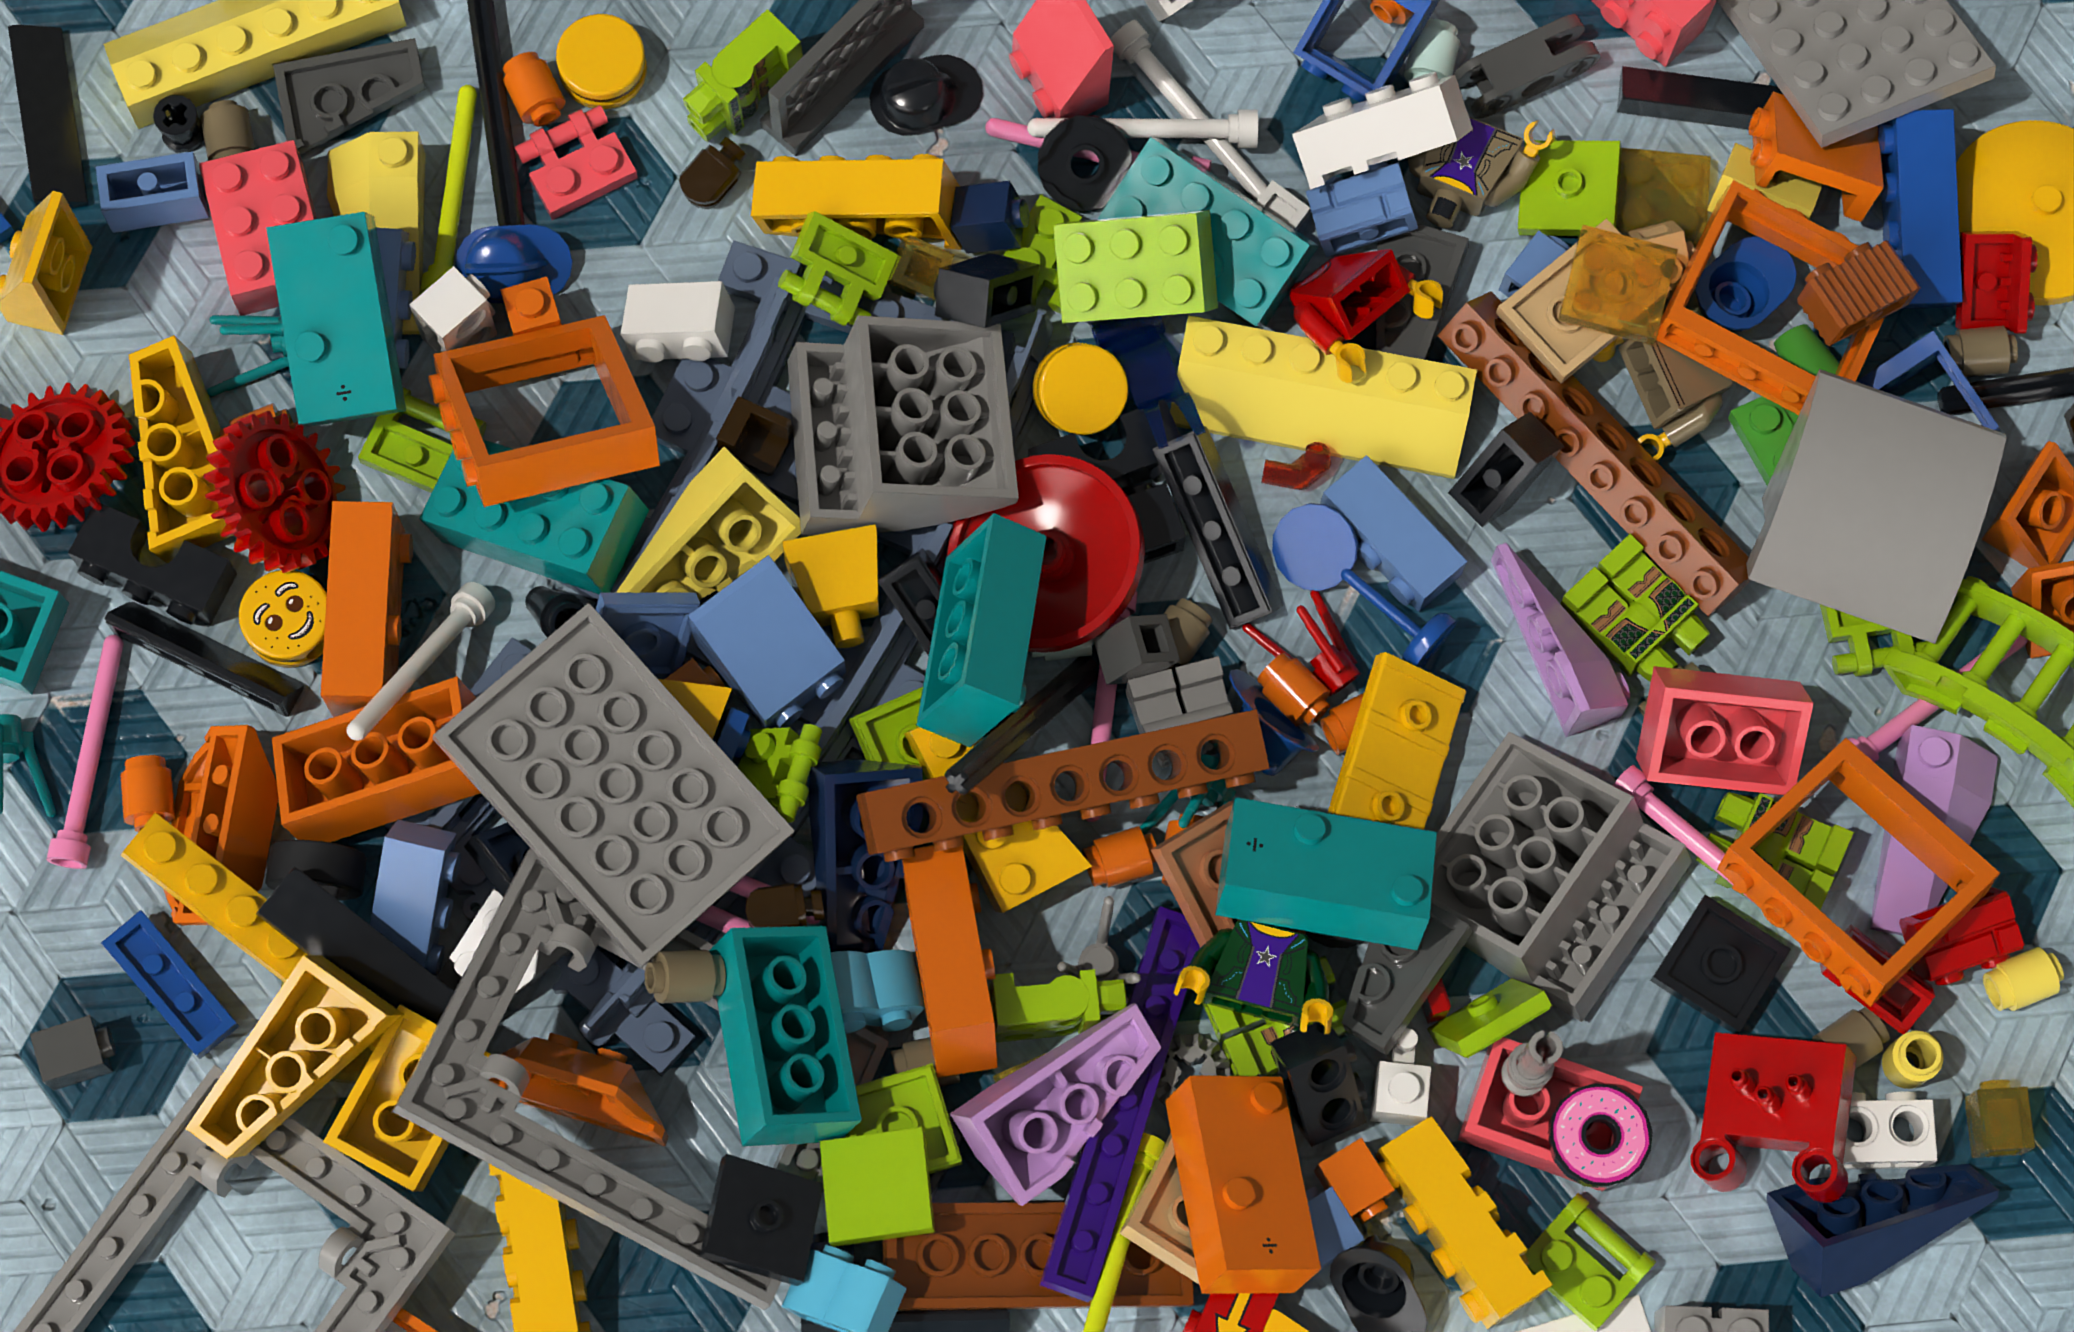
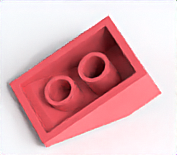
M1036 0L1013 32L1012 53L1009 54V59L1018 77L1021 80L1027 77L1035 92L1032 93L1033 100L1044 118L1049 116L1051 118H1070L1075 115H1088L1108 105L1114 45L1087 1Z

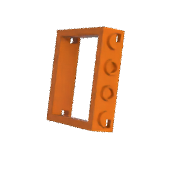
M1733 180L1717 202L1652 338L1799 415L1816 376L1685 307L1727 221L1786 250L1789 254L1816 268L1825 263H1830L1832 268L1845 262V256L1858 247V245L1850 242L1845 235L1836 231H1829L1810 221L1800 211L1786 208L1763 196L1756 188L1752 190ZM1884 318L1853 333L1835 375L1856 382Z
M605 315L433 354L436 374L428 375V379L432 388L434 403H439L444 429L446 432L450 431L453 451L456 460H461L467 487L476 486L484 507L660 466L654 422ZM594 364L620 425L496 454H488L465 393Z
M1847 738L1839 743L1728 847L1717 868L1734 884L1732 889L1739 893H1744L1762 909L1764 916L1771 924L1778 928H1783L1800 943L1802 950L1810 959L1822 963L1839 978L1842 987L1847 992L1851 989L1870 1007L1986 895L2000 874L1997 869ZM1828 780L1957 892L1883 966L1753 851Z

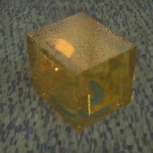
M912 235L904 236L897 249L896 254H898V257L887 283L927 301L936 300L934 297V284L938 277L939 268L951 265L955 255Z
M1990 1080L1979 1083L1980 1089L1965 1097L1972 1158L2023 1155L2035 1148L2028 1087L2011 1088L2010 1080Z

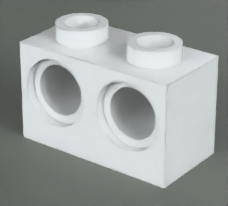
M454 266L409 304L421 338L435 353L488 342L497 334L492 318L496 312L487 301L490 293L474 275L470 274L465 278Z
M1904 1091L1885 1094L1886 1100L1866 1101L1865 1093L1852 1092L1849 1118L1856 1120L1862 1126L1864 1136L1862 1142H1853L1846 1137L1843 1166L1846 1170L1927 1168L1938 1161L1933 1100H1917L1916 1092ZM1896 1117L1904 1118L1910 1122L1914 1129L1912 1141H1904L1897 1137L1893 1130V1121ZM1824 1164L1825 1170H1831V1165Z

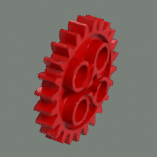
M66 383L61 394L58 395L50 385L47 386L43 399L39 400L31 392L28 394L27 407L23 409L19 405L12 404L11 409L14 417L11 420L0 418V427L2 428L0 432V514L10 524L17 521L24 530H28L35 523L42 532H46L51 521L54 520L61 529H65L68 516L74 515L80 522L84 521V508L89 505L100 511L102 506L98 498L102 494L115 496L117 493L110 485L112 481L126 480L128 477L120 465L129 464L134 461L133 456L127 450L136 444V441L129 433L133 427L114 399L110 400L101 389L94 393L88 384H84L77 392L71 383Z
M270 411L257 416L253 413L223 429L225 435L213 440V444L218 451L206 456L207 461L216 469L204 474V479L215 485V490L205 494V497L208 500L218 502L219 506L211 514L212 519H224L226 522L221 536L227 537L234 534L237 538L234 551L238 553L249 549V563L253 565L264 560L266 571H272L280 568L282 573L295 569L301 570L316 564L317 560L327 557L329 555L327 548L330 547L332 501H340L337 500V494L346 490L345 485L335 483L333 476L340 471V467L336 465L328 466L325 461L331 450L325 448L319 451L315 447L318 434L315 432L303 436L304 426L299 425L298 421L289 425L288 416L285 413L273 417Z

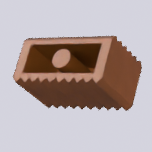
M1888 240L1877 244L1873 248L1869 242L1861 244L1845 256V262L1832 268L1830 263H1825L1805 277L1804 280L1807 284L1797 297L1798 305H1801L1803 312L1808 314L1809 321H1812L1814 328L1819 330V335L1824 338L1826 345L1831 346L1907 306L1919 291L1920 286Z

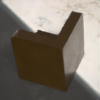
M738 396L716 437L718 451L726 447L745 466L767 476H773L793 438L792 421Z

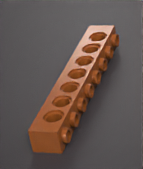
M1492 291L1466 302L1437 336L1468 368L1477 369L1476 376L1517 419L1531 412L1564 445V448L1555 457L1556 460L1628 534H1631L1644 547L1643 550L1686 595H1689L1699 604L1698 607L1707 616L1729 603L1751 581L1748 579L1746 566L1749 556L1573 375L1561 384L1496 314L1497 308L1502 302Z
M1255 709L1002 763L968 793V795L976 800L978 805L977 816L972 822H966L958 816L956 802L962 794L958 791L951 794L946 789V785L949 782L945 776L856 795L868 853L869 855L883 853L886 863L914 857L915 851L913 846L933 842L936 852L964 846L963 835L982 831L984 841L1014 835L1012 824L1031 821L1033 830L1063 824L1061 814L1080 810L1081 818L1084 820L1111 814L1110 803L1128 800L1130 809L1160 803L1158 793L1177 789L1179 799L1208 793L1206 782L1225 779L1226 788L1256 782L1254 772L1270 769L1258 712ZM1206 742L1213 744L1219 752V762L1214 769L1206 767L1200 757L1201 748ZM1158 752L1165 754L1171 761L1172 770L1166 780L1157 777L1152 769V760ZM1110 762L1118 765L1124 775L1123 784L1117 791L1109 788L1103 778L1104 769ZM1060 773L1069 775L1075 783V793L1069 801L1061 799L1056 794L1054 788L1055 780ZM1012 783L1020 785L1027 795L1026 805L1020 812L1012 810L1005 799L1006 790ZM913 804L922 806L929 816L928 826L922 833L911 830L906 821L907 811Z

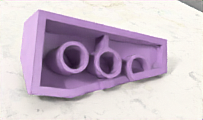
M1507 543L1498 545L1491 558V562L1565 736L1569 737L1620 718L1628 706L1627 700L1630 699L1629 687L1623 674L1620 671L1614 672L1609 659Z
M1911 725L1903 733L1902 737L1898 739L1892 778L1970 845L1992 802L1998 756L1961 734ZM1884 830L1870 929L1903 936L1899 924L1900 919L1938 906L1948 885L1886 830Z
M1132 1003L989 1086L950 1113L975 1157L1018 1205L1023 1206L1066 1175L1075 1163L1072 1161L1089 1137L1094 1138L1103 1126L1101 1121L1119 1097L1125 1096L1161 1049V1045L1137 1004Z

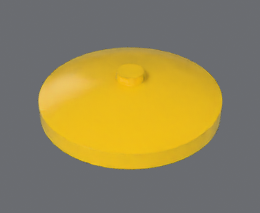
M2042 120L2017 121L1996 127L1973 141L1956 161L1959 235L1960 232L2018 231L2030 236L2032 244L2036 246L2038 256L2036 270L2034 273H2030L2029 292L2034 296L2035 305H2056L2073 301L2074 128Z

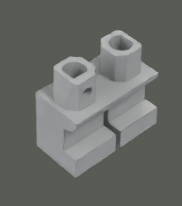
M1219 656L1176 667L1174 677L1171 669L1128 680L1126 696L1139 734L1233 714L1223 682L1224 674ZM1206 742L1203 745L1205 754L1214 755L1219 753L1213 744ZM1158 752L1155 755L1161 768L1172 766L1170 759L1165 754Z

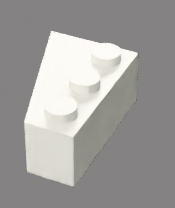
M1432 72L1408 81L1410 88L1395 92L1393 85H1387L1366 93V101L1352 104L1350 97L1322 106L1324 114L1292 134L1310 189L1325 185V182L1334 175L1352 170L1354 175L1368 171L1369 165L1394 158L1401 160L1456 142L1471 132L1473 128L1456 75L1438 79L1437 73Z

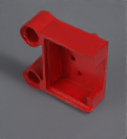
M1715 1032L1701 1138L1693 1147L1690 1156L1694 1172L1713 1190L1729 1192L1738 1188L1745 1180L1747 1174V1163L1743 1155L1736 1149L1737 1146L1799 1152L1792 1164V1176L1796 1184L1815 1201L1828 1203L1839 1199L1846 1191L1848 1185V1173L1843 1166L1856 1055L1847 1044ZM1719 1154H1728L1729 1163L1727 1168L1719 1174H1709L1710 1161ZM1822 1164L1831 1165V1174L1825 1183L1821 1185H1811L1809 1183V1176L1815 1167Z

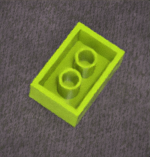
M1210 210L1075 221L1053 225L1062 323L1201 313L1218 308Z

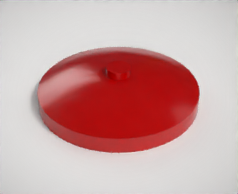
M1055 454L1035 455L1015 461L1019 497L1015 504L954 521L949 538L947 556L993 513L1046 535L1028 651L1047 653L1071 649L1084 644L1104 632L1118 619L1130 603L1138 587L1144 566L1145 543L1142 525L1133 503L1123 489L1109 475L1096 466L1071 456Z

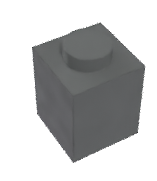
M1166 614L1128 616L1093 638L1106 685L1125 684L1130 679L1164 671L1180 661Z
M91 1015L30 1033L42 1082L53 1091L113 1072L109 1057L116 1055V1047L108 1026L101 1027L100 1023Z

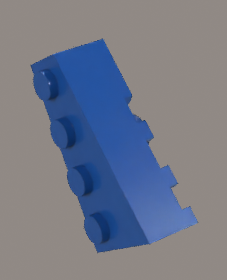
M1954 109L1915 110L1877 125L1884 185L1880 192L1884 221L1883 241H1889L1920 286L1919 291L1911 302L1901 309L1950 308L1963 302Z

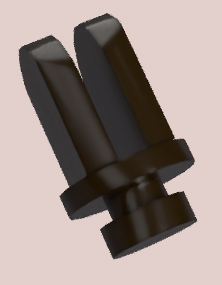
M727 137L720 142L719 145L722 148L720 151L708 145L706 149H702L680 175L679 183L685 197L692 205L700 209H712L717 206L737 183V178L742 173L734 163L736 161L741 163L747 155Z
M794 883L757 888L750 893L746 901L748 923L750 927L807 926L806 917L814 916V921L825 920L821 889L811 891V896L804 897L802 884L794 885Z

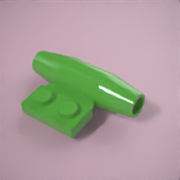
M1802 324L1786 331L1774 342L1778 357L1808 373L1817 376L1819 369L1836 374L1840 362L1807 324ZM1761 396L1731 410L1728 419L1768 486L1799 415Z

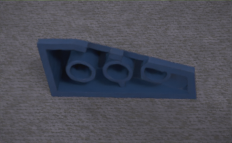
M856 759L818 762V765L811 767L808 776L814 867L817 890L821 889L825 920L820 921V925L826 926L830 952L858 951L871 953L883 950L894 914L892 905L900 879L904 878L902 859L885 863L883 853L869 855L856 795L922 781V767L919 765ZM913 804L907 811L906 821L910 829L918 833L923 819V807Z
M1970 1164L1909 1169L1905 1174V1178L1877 1180L1875 1173L1858 1174V1183H1848L1844 1194L1839 1199L1828 1203L1813 1200L1797 1184L1768 1192L1766 1201L1792 1270L1822 1298L1864 1284L1997 1200L1999 1190ZM1828 1177L1809 1179V1183L1811 1185H1821L1828 1180Z

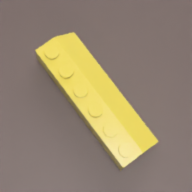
M217 0L104 43V47L126 105L137 128L140 129L155 123L153 118L154 108L159 101L167 96H184L190 99L195 107L275 77L273 64L338 53L407 25L399 0ZM168 110L166 111L167 117L170 116Z
M1188 315L1170 412L1176 426L1180 428L1197 430L1206 426L1209 433L1355 461H1360L1367 455L1377 465L1454 479L1469 418L1477 369L1363 348L1366 372L1364 373L1359 367L1351 365L1353 381L1345 383L1338 378L1336 357L1333 354L1326 355L1309 338Z

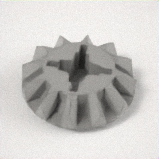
M1200 1033L1177 1034L1174 1036L1169 1046L1155 1096L1166 1106L1165 1101L1176 1090L1175 1086L1179 1082L1178 1079L1182 1071L1177 1066L1178 1063L1174 1058L1180 1063L1183 1061L1189 1066L1195 1061L1198 1062L1201 1058H1204L1205 1061L1202 1063L1199 1075L1230 1076L1229 1060L1219 1044L1203 1037Z

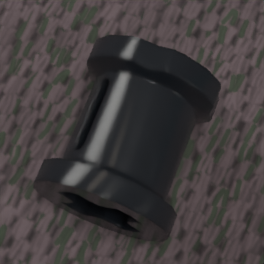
M171 95L158 102L154 108L153 118L156 127L162 133V140L168 149L176 153L191 152L197 149L203 142L204 136L201 120L192 101L181 95ZM167 110L169 111V114H170V116H168V117H167V115H166V111H167ZM192 132L193 137L190 138L188 133Z

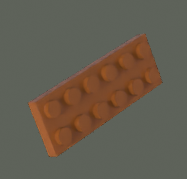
M1027 1202L1023 1206L1018 1205V1203H932L935 1233L883 1240V1265L895 1270L896 1273L893 1280L907 1288L898 1310L1090 1308L1092 1299L1088 1303L1040 1286L1065 1202ZM1130 1241L1111 1308L1193 1306V1280Z

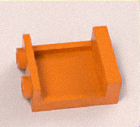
M1773 91L1763 108L1758 107L1753 113L1748 133L1753 136L1750 164L1755 168V184L1766 188L1774 174L1782 170L1842 191L1844 217L1862 222L1884 188L1878 126L1821 148L1783 94Z

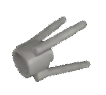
M1107 896L1104 899L1096 944L1086 947L1081 952L1078 965L1073 966L1065 962L1058 963L1057 968L1063 974L1078 977L1080 970L1095 969L1096 981L1124 979V985L1138 983L1141 980V976L1138 973L1120 974L1118 972V957L1115 951L1107 946L1114 899L1111 896Z

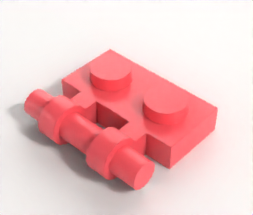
M600 105L585 113L581 109L568 115V121L546 132L543 128L529 134V140L514 147L522 164L540 157L544 166L529 173V177L552 220L638 178L637 171L615 132L598 140L592 130L608 123L607 116ZM578 138L582 148L558 158L554 149Z

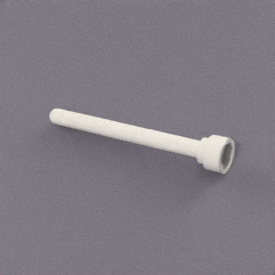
M1137 20L1128 22L1110 38L1114 45L1113 52L1120 60L1126 59L1130 64L1135 62L1184 119H1209L1149 50L1151 48V44L1147 40L1149 34ZM1201 138L1250 196L1257 201L1267 188V185L1233 145L1228 143L1226 138Z
M1238 109L1237 114H1228V119L1103 118L1113 123L1126 138H1228V143H1237V148H1257L1258 110ZM1034 118L1027 125L1028 133L1033 137H1045L1057 123L1067 118Z
M467 582L458 590L451 599V614L347 726L349 738L355 741L364 739L465 627L481 625L495 610L496 604L492 593L486 587L476 582Z

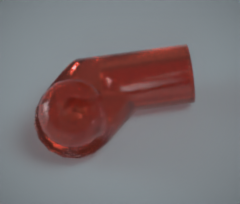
M1314 442L1307 445L1306 452L1291 464L1266 459L1261 483L1295 490L1307 489L1327 474L1331 466V451L1325 444Z

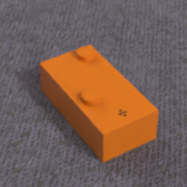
M332 501L321 697L333 717L365 707L398 671L399 645L401 642L404 563L412 562L413 537L412 534L405 532L393 502Z
M456 676L405 693L366 737L359 741L349 738L347 726L363 708L272 737L281 825L297 840L330 843L397 821L398 819L401 820L480 794L481 792L432 739L434 733L475 700L476 696Z
M934 846L915 848V856L902 859L906 899L937 1078L998 1068L995 1024L987 980L996 979L991 948L981 950L975 918L976 913H981L977 883L969 884L963 846L936 852Z
M1190 1075L1168 1097L1165 1103L1201 1294L1295 1293L1321 1270L1283 1078L1268 1076Z

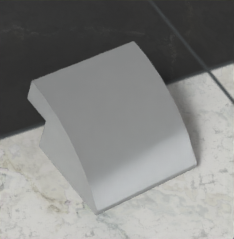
M858 315L844 345L808 342L795 343L788 359V374L801 535H819L876 524L877 533L909 530L970 518L1004 508L1018 501L1001 324L983 328L958 321Z
M1819 369L1762 497L1765 523L1746 563L1748 579L1935 644L1974 551L1996 482L2007 439L2006 434Z
M1508 732L1437 833L1431 903L1470 925L1473 933L1464 944L1465 947L1508 977L1544 990L1553 1006L1583 1022L1684 875L1692 860L1685 844L1643 822L1633 796L1527 740Z

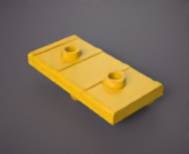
M1383 652L1376 655L1327 813L1424 830L1433 807L1434 795L1444 762L1449 753L1451 738L1467 691L1390 653Z

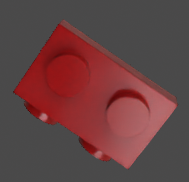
M2018 231L1960 232L1963 302L1956 305L1955 328L1969 329L2005 326L2006 330L2015 334H2026L2027 322L2033 319L2035 310L2034 296L2029 292L2030 273L2035 272L2038 260L2037 249L2032 244V238Z

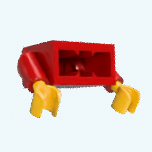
M1392 249L1336 256L1329 259L1303 281H1299L1292 286L1290 300L1295 308L1294 318L1299 327L1326 355L1333 354L1336 357L1338 378L1345 383H1351L1353 381L1351 365L1359 367L1364 373L1366 372L1365 353L1360 345L1354 343L1343 344V341L1353 339L1408 293L1414 296L1413 312L1420 318H1432L1434 306L1442 308L1443 290L1437 281H1415L1416 275L1398 264Z

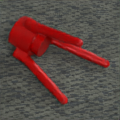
M1311 590L1310 596L1333 645H1330L1315 620L1303 605L1298 606L1296 611L1322 651L1310 663L1315 669L1312 673L1331 691L1329 697L1352 683L1361 675V672L1355 666L1358 662L1348 650L1320 592ZM1243 624V631L1274 657L1286 653L1291 659H1294L1251 624Z

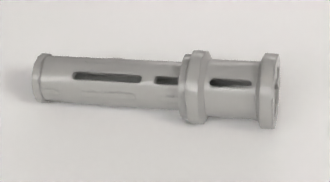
M1539 1031L1532 1036L1529 1043L1517 1046L1504 1061L1501 1069L1502 1081L1505 1087L1513 1094L1521 1097L1532 1096L1538 1093L1552 1077L1554 1063L1562 1055L1563 1044L1560 1037L1549 1031L1547 1036H1544V1031Z

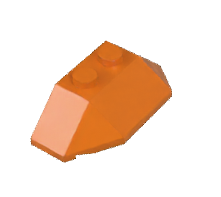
M249 725L211 726L204 737L206 742L194 754L179 780L174 805L175 818L171 821V825L258 892L263 885L277 809V782L254 727ZM164 890L166 899L173 910L171 913L173 923L179 925H209Z
M554 1033L549 1034L548 1040L534 1036L501 1053V1055L519 1062L527 1070L530 1081L519 1103L666 1147L669 1136L632 1065L625 1064L627 1056L605 1048H598L596 1055L577 1049L579 1042ZM489 1079V1081L497 1084L498 1086L504 1089L507 1086V1084L500 1079Z

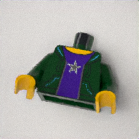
M1238 919L1233 929H1220L1195 952L1189 966L1180 972L1173 993L1177 996L1183 988L1194 990L1197 993L1194 1003L1197 1005L1203 1002L1297 1028L1300 1022L1301 1032H1307L1309 1022L1323 1024L1325 1027L1324 1034H1330L1334 1011L1329 1003V985L1319 956L1313 950L1307 948V936L1288 931L1289 928Z

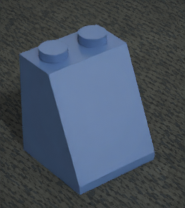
M769 555L688 615L695 644L763 728H775L777 725L779 728L788 727L803 714V705L817 695L820 699L829 696L844 681L842 678L846 673L844 658Z

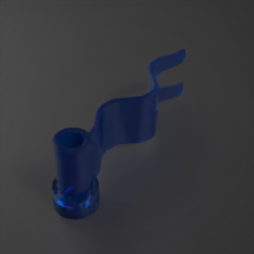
M1162 316L1099 320L1090 323L1096 345L1103 349L1111 348L1114 356L1121 363L1126 373L1134 402L1139 412L1144 413L1159 449L1169 446L1158 403L1160 399L1167 403L1174 402L1179 407L1196 436L1206 433L1189 392L1185 393L1169 351L1159 336L1165 333Z

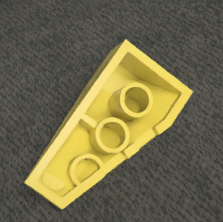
M418 131L368 132L328 151L327 198L333 216L367 212L375 217L376 227L402 229L409 233V241L415 242L416 259L414 270L406 271L405 290L412 291L414 301L420 296L423 274L426 154ZM413 313L410 320H403L402 334H420Z
M723 447L688 484L616 593L696 592L700 601L716 590L720 592L769 555L775 562L783 553L782 541L796 539L801 534L800 517L726 447Z

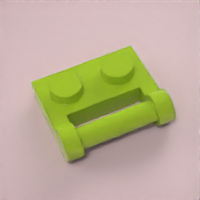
M402 387L406 411L378 416L358 455V459L363 465L432 493L453 451V447L451 444L397 422L399 417L406 414L445 431L439 407L411 396V390ZM474 417L483 438L487 423Z
M1578 1192L1525 1254L1529 1262L1527 1267L1531 1273L1535 1275L1543 1270L1553 1284L1547 1290L1595 1332L1657 1261L1646 1251L1640 1254L1587 1207L1590 1202ZM1573 1222L1628 1269L1620 1280L1565 1233L1566 1229Z

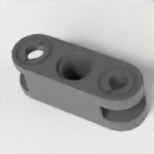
M1571 14L1561 17L1462 64L1453 74L1456 75L1459 87H1469L1476 84L1482 94L1471 105V111L1475 118H1486L1577 77L1593 67L1601 58L1593 42H1585L1557 55L1555 54V51L1571 44L1585 31L1579 16Z

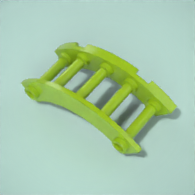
M1968 576L1961 582L1953 602L1954 605L1950 609L1936 643L1927 642L1921 652L1916 651L1913 654L1892 648L1882 662V665L1902 694L1924 700L1955 715L1963 708L1987 721L1983 730L2017 754H2024L2026 750L2030 751L2047 766L2042 775L2059 790L2074 809V723L2065 737H2058L2037 721L2038 716L2036 714L2066 668L2070 666L2074 669V632L2036 609L1991 589L1982 580ZM1970 615L2000 625L2001 627L1970 671H1964L1962 674H1959L1938 664V661ZM2021 635L2050 652L2051 656L2021 700L2011 703L1989 690L1986 682L2015 640Z

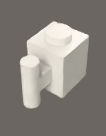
M1406 1028L1392 1047V1062L1380 1061L1374 1070L1370 1121L1416 1126L1427 1118L1431 1066L1414 1065L1415 1045L1418 1042V1036L1412 1029Z

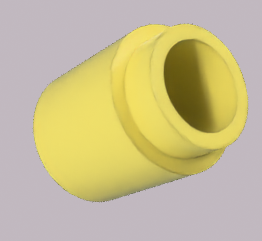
M2035 947L1996 964L1997 967L1992 968V971L1983 975L1986 993L1993 1006L1999 1011L2007 1008L2011 1011H2016L2058 994L2060 991V981L2064 980L2063 969L2057 957L2053 953L2047 954L2041 947Z
M1924 1031L1907 1032L1885 1049L1882 1057L1884 1074L1890 1082L1898 1087L1905 1089L1919 1087L1940 1071L1944 1060L1943 1050L1937 1039ZM1906 1056L1912 1058L1915 1067L1908 1062Z

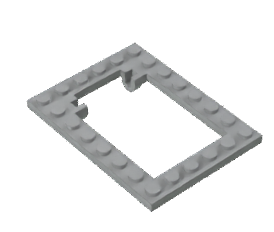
M530 848L392 1112L762 1310H766L771 1306L781 1281L700 1257L709 1215L515 1112L530 1081L527 1070L510 1057L501 1054H491L489 1057L483 1055L537 950L548 956L556 947H564L570 950L573 956L567 966L577 972L587 967L597 945L636 965ZM685 929L661 951H709L714 945ZM645 964L641 969L645 970L647 964ZM712 996L710 1001L703 1002L719 1011L716 996ZM866 1028L846 1033L855 1086L871 1082L889 1041ZM489 1079H500L507 1084V1086L504 1089L498 1086L497 1084L489 1081ZM820 1143L783 1144L773 1168L823 1183Z
M214 1065L13 1332H84L195 1182L198 1181L216 1195L225 1198L233 1188L224 1181L227 1170L233 1164H237L246 1170L255 1158L350 1224L348 1228L340 1227L334 1231L320 1251L319 1268L346 1286V1289L314 1332H384L452 1240L455 1233L344 1154L324 1143V1140L291 1117L287 1118L246 1156L230 1159L223 1157L185 1129L224 1073L222 1069ZM355 1247V1252L347 1263L343 1265V1257L349 1249Z

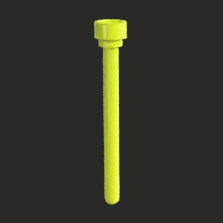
M463 85L458 91L434 264L429 265L428 271L422 274L420 295L449 271L454 263L477 100V91L472 85Z
M1143 1133L1083 1332H1105L1130 1243L1129 1239L1119 1233L1166 1144L1154 1135Z

